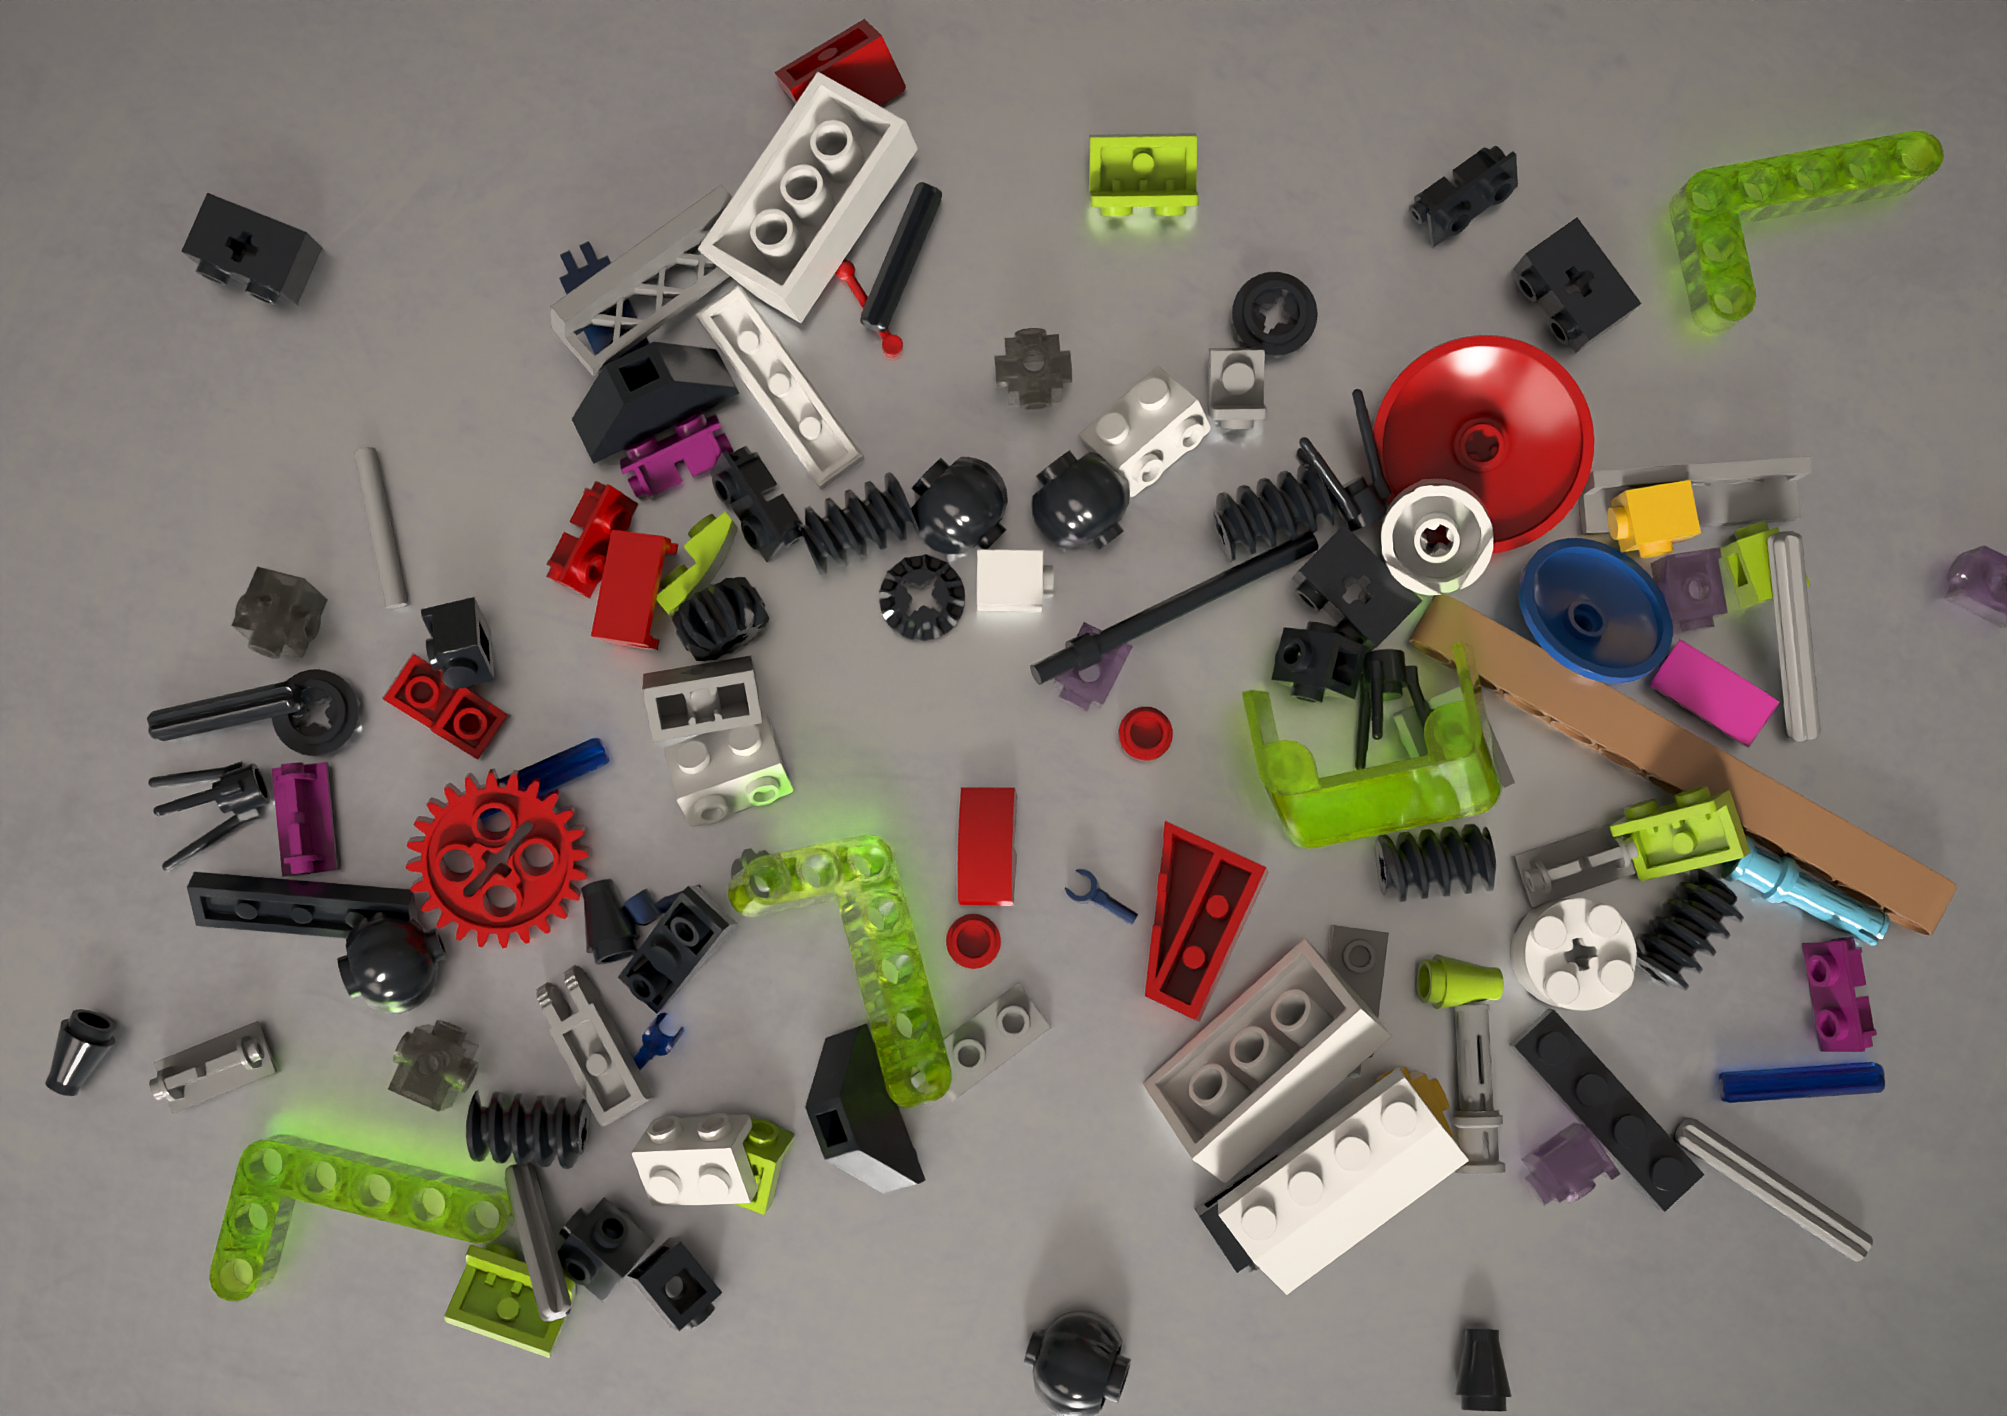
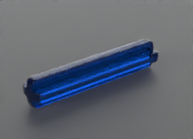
M591 738L518 770L520 777L519 786L527 788L530 782L537 776L541 778L538 794H541L607 765L610 761L608 751L600 738ZM511 774L500 778V783H507ZM498 808L486 809L481 813L480 819H484L502 810Z
M1873 1062L1722 1072L1718 1076V1092L1721 1100L1728 1103L1881 1093L1885 1089V1074L1882 1065Z

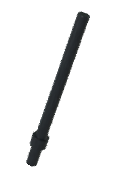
M1307 531L1297 536L1296 540H1288L1094 635L1085 632L1066 641L1065 649L1031 664V674L1034 680L1041 685L1074 668L1078 671H1083L1101 662V655L1317 551L1319 548L1318 541L1314 534Z

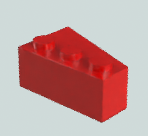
M1165 821L1145 997L1200 1022L1269 872L1267 867Z

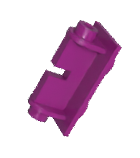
M698 413L676 424L674 428L677 433L657 442L655 437L651 436L625 449L628 456L620 459V469L623 474L634 469L636 475L628 478V482L636 498L647 494L648 498L654 497V495L683 482L675 466V463L683 459L692 477L713 468L722 452L726 450L729 454L734 452L725 432L716 437L713 431L721 428L716 414L705 418L703 413Z
M303 762L281 764L280 768H272L282 877L338 870L328 762L305 765Z
M1854 937L1837 938L1824 942L1802 943L1821 1052H1863L1865 1048L1873 1047L1872 1036L1877 1035V1031L1873 1025L1869 997H1856L1854 987L1866 985L1861 953H1863L1862 947L1855 946Z

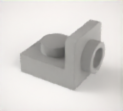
M1209 348L1208 413L1213 420H1221L1222 428L1249 429L1253 428L1254 420L1267 419V407L1264 405L1265 350L1263 348Z

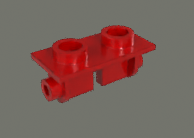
M598 481L594 482L591 489H584V494L569 521L571 524L583 529L581 536L577 538L563 532L550 560L546 563L550 567L546 575L547 578L567 586L589 599L597 584L602 580L611 531H627L638 506L637 502L609 484L604 485Z

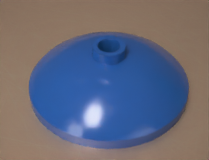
M1584 538L1560 539L1539 549L1527 562L1521 573L1518 596L1524 620L1540 646L1554 660L1567 669L1595 681L1627 683L1648 675L1666 657L1673 637L1672 616L1667 601L1653 578L1636 561L1623 552L1621 553L1616 548L1595 540Z

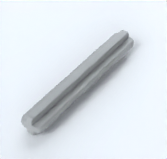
M1782 531L1769 536L1768 551L1786 730L1790 738L1803 742L1818 738L1821 732L1803 539L1800 534L1794 531Z
M1687 1117L1680 1124L1674 1135V1140L1677 1144L1849 1259L1860 1262L1866 1257L1873 1245V1239L1869 1234L1697 1119Z

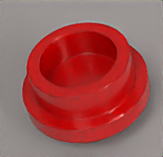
M1138 707L1126 714L1121 721L1118 738L1122 749L1130 757L1140 761H1151L1159 758L1168 750L1173 738V729L1167 716L1160 710L1153 707Z
M967 914L958 918L950 926L946 937V946L949 955L957 964L965 968L977 969L990 964L996 958L1001 946V937L997 926L989 918L980 914Z

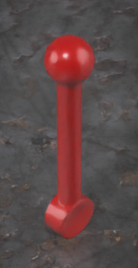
M844 259L835 274L839 279L847 282L864 309L868 296L854 275V264L850 260ZM888 329L884 333L878 332L883 340V353L888 357L899 356L903 350L902 339L895 334H891Z

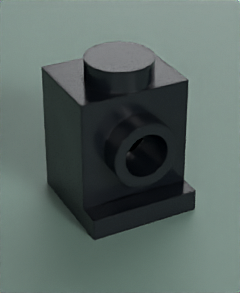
M475 597L421 609V618L431 638L426 639V651L430 665L434 671L442 670L443 682L451 690L494 680L491 631Z
M668 1238L627 1275L669 1327L679 1332L685 1326L691 1330L705 1321L715 1309L712 1302L722 1294V1291L684 1244L672 1238ZM678 1276L683 1282V1289L678 1296L669 1297L666 1293V1284L673 1277Z

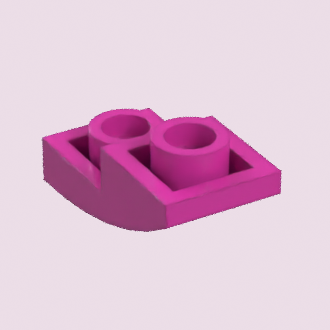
M1680 639L1649 684L1655 691L1699 716L1702 721L1747 748L1751 746L1779 704L1778 700Z

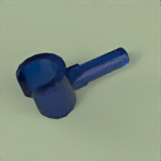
M667 1013L657 1015L642 1035L643 1045L633 1058L640 1071L656 1055H667L684 1033V1027H681L674 1036H667L661 1032L659 1024Z

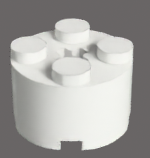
M1423 479L1410 485L1393 499L1383 518L1381 549L1384 560L1391 574L1398 582L1420 594L1441 595L1461 590L1471 585L1482 575L1493 552V528L1485 505L1472 490L1452 480ZM1439 524L1446 526V537L1450 542L1447 545L1438 542L1433 549L1427 547V535L1423 531L1426 528L1435 530Z
M1567 898L1549 901L1532 908L1527 913L1512 938L1510 958L1513 971L1519 983L1537 999L1560 1008L1593 1010L1611 1003L1631 987L1634 980L1637 950L1629 926L1614 907L1591 899ZM1573 945L1579 946L1580 956L1575 958V962H1566L1565 952L1572 950Z

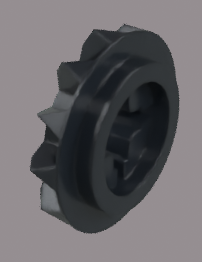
M1266 272L1251 278L1240 288L1233 303L1231 321L1234 324L1239 341L1244 342L1250 348H1263L1265 355L1274 356L1278 359L1283 355L1299 351L1310 339L1317 323V304L1310 289L1298 278L1283 272ZM1281 296L1285 298L1282 303L1284 308L1281 315L1288 319V323L1278 322L1274 329H1270L1267 334L1264 332L1266 316L1260 313L1259 310L1261 308L1269 310L1274 303L1277 304Z
M928 554L904 557L886 572L879 590V603L885 621L896 633L911 640L929 641L945 635L958 623L965 606V590L962 579L948 562ZM933 578L936 579L931 596L936 601V605L942 610L939 612L933 607L930 609L923 605L918 611L914 610L909 617L907 614L911 610L910 605L913 598L908 593V589L903 585L906 583L910 587L914 585L916 588L921 589L926 583L930 584Z
M320 669L302 671L290 677L287 681L300 686L302 691L301 698L304 697L317 704H323L327 700L330 701L328 703L330 706L326 709L325 715L332 727L330 728L316 722L305 726L307 724L306 720L310 717L311 713L307 708L308 704L302 699L303 706L299 711L272 717L273 727L279 739L291 750L308 756H326L340 747L348 745L354 730L360 726L358 716L361 702L351 688V683L335 673Z

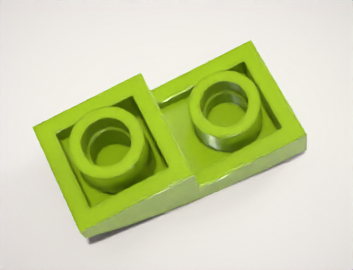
M726 511L717 518L713 514L707 515L690 529L688 536L691 539L683 547L696 563L689 569L685 565L679 566L659 584L663 590L657 594L656 600L672 618L683 602L690 600L694 597V593L701 592L710 585L725 562L738 527Z

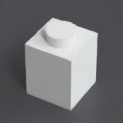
M977 549V611L1041 612L1043 598H1053L1054 567L1053 565H1043V550Z

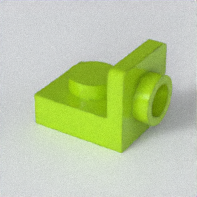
M750 1116L753 1126L742 1144L758 1190L751 1203H735V1205L765 1216L773 1203L782 1159L792 1146L795 1134L792 1131L776 1126L771 1121Z

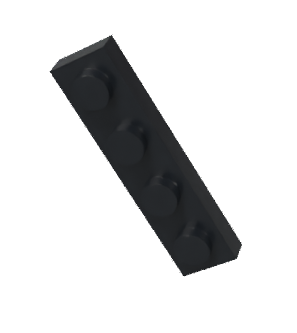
M193 872L187 885L195 924L202 927L347 938L350 931L359 921L374 912H398L400 918L410 921L416 919L418 921L414 892H411L410 889Z
M1548 1008L1509 1044L1659 1210L1667 1211L1705 1175L1554 1009Z

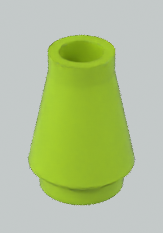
M1436 954L1432 959H1423L1418 967V997L1422 1003L1432 1004L1435 1009L1485 1000L1498 1001L1503 993V975L1501 970L1496 967H1485Z

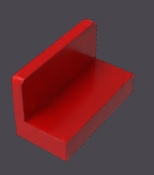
M865 19L774 72L782 89L795 104L817 72L878 106L901 94L906 89V85L883 36Z

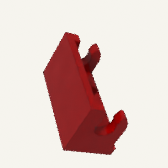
M620 530L611 531L591 637L617 646L658 650L660 639L652 638L653 636L649 634L665 554L677 555L679 544L671 543V539L665 536Z

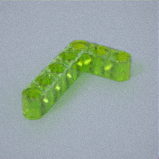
M1910 131L1719 166L1696 172L1673 195L1670 202L1671 222L1691 314L1695 323L1703 331L1711 334H1721L1730 330L1744 319L1755 306L1756 290L1741 224L1910 192L1941 167L1944 154L1940 141L1933 134L1926 131ZM1902 154L1914 161L1916 171L1909 169L1904 164ZM1849 164L1856 165L1862 170L1865 181L1857 179L1851 173ZM1797 173L1806 175L1811 180L1813 190L1805 189L1799 184ZM1744 183L1755 185L1760 190L1762 200L1751 198L1744 188ZM1692 192L1703 194L1709 201L1710 210L1699 208L1692 199ZM1703 243H1710L1719 250L1721 262L1713 261L1706 256L1703 250ZM1715 294H1721L1731 302L1732 314L1722 312L1717 307Z
M862 835L760 856L740 869L730 879L728 899L738 913L747 917H759L837 900L884 1082L890 1098L897 1105L904 1108H917L943 1097L950 1089L952 1071L895 857L890 846L882 838L875 835ZM854 854L862 856L868 862L870 876L863 875L856 869L853 858ZM803 865L811 866L817 871L820 877L819 887L810 885L804 879L802 874ZM751 875L758 876L766 882L769 888L768 898L759 897L752 891L750 887ZM869 907L877 909L882 914L884 919L883 930L876 928L868 918ZM883 959L890 961L898 971L897 984L890 982L884 976L882 971ZM898 1013L905 1015L912 1024L911 1038L904 1036L899 1031L896 1023ZM913 1067L920 1069L925 1075L927 1086L924 1093L918 1091L911 1081Z
M277 1134L251 1143L244 1149L239 1159L210 1267L209 1281L212 1290L218 1297L234 1302L246 1299L272 1283L277 1273L296 1200L474 1244H486L496 1240L514 1225L515 1218L508 1192L499 1186L292 1135ZM268 1148L276 1150L281 1156L282 1169L278 1176L269 1173L264 1166V1154ZM321 1161L329 1163L335 1169L336 1183L332 1189L322 1186L318 1181L316 1173ZM374 1174L384 1177L389 1182L391 1191L387 1202H381L371 1194L370 1181ZM426 1188H434L443 1195L445 1208L442 1215H434L424 1207L423 1194ZM480 1201H487L497 1208L499 1222L496 1228H487L478 1221L476 1208ZM252 1203L262 1206L266 1211L268 1219L264 1230L256 1228L250 1221L249 1209ZM237 1258L247 1261L252 1268L253 1278L250 1285L242 1283L236 1277L234 1268Z

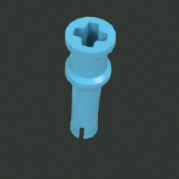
M1746 835L1751 853L1744 858L1723 862L1721 865V878L1729 882L1737 879L1761 891L1762 898L1771 903L1785 901L1795 905L1807 913L1856 936L1871 946L1877 945L1878 938L1882 939L1890 924L1889 915L1868 907L1854 898L1800 872L1799 865L1796 864L1795 860L1787 856L1777 858L1755 847L1754 839Z

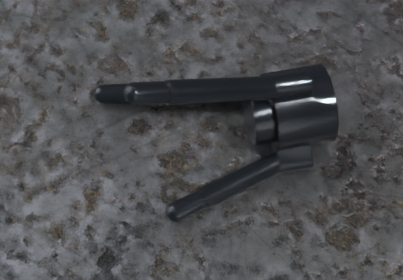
M1355 389L1352 392L1372 478L1371 483L1367 484L1365 478L1360 476L1342 485L1307 437H1302L1299 440L1301 448L1296 453L1303 464L1311 465L1318 473L1327 489L1330 500L1348 529L1352 532L1384 516L1387 507L1382 499L1392 494L1383 476L1368 409L1366 408L1361 389Z
M1380 649L1367 652L1362 667L1363 674H1361L1359 680L1361 694L1355 749V769L1361 772L1366 767L1370 720L1372 721V738L1380 740L1383 736V701L1401 698L1403 696L1402 688L1407 687L1440 772H1447L1449 764L1419 685L1418 667L1415 665H1405V655L1402 650Z
M243 761L221 768L168 774L149 779L148 785L152 788L219 780L212 783V789L156 806L153 809V813L156 816L179 812L215 800L222 813L225 814L233 811L235 814L162 864L164 871L173 870L242 824L262 817L259 807L269 804L270 796L264 777L255 763L245 766Z

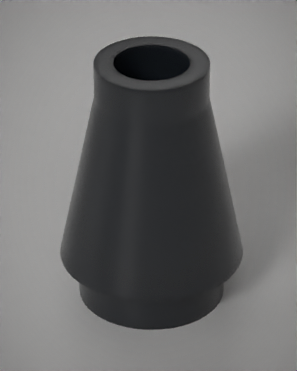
M604 879L583 886L581 892L584 899L586 952L593 953L595 964L613 963L635 955L638 951L636 940L640 938V935L615 890L613 880Z
M84 1009L74 1010L69 1019L62 1020L50 1073L45 1081L46 1086L58 1094L76 1096L82 1084L115 1044V1038L113 1037L116 1029L115 1024L99 1013Z
M1465 1329V1345L1455 1395H1461V1410L1507 1411L1506 1397H1512L1500 1347L1499 1330Z

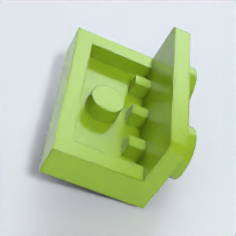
M1196 133L1089 135V201L1091 207H1101V215L1129 216L1133 214V207H1154V214L1176 216L1186 214V206L1199 205V194L1196 191Z
M1708 786L1696 787L1676 794V803L1660 807L1657 806L1655 799L1638 802L1623 808L1625 816L1609 826L1613 837L1624 835L1625 838L1631 837L1638 851V857L1632 860L1640 882L1744 858L1751 853L1730 789L1710 794Z
M487 1243L485 1248L470 1245L465 1255L466 1267L444 1315L445 1322L551 1358L568 1315L553 1321H544L540 1318L527 1264L516 1260L517 1254L493 1243ZM563 1270L572 1307L576 1297V1284L568 1278Z

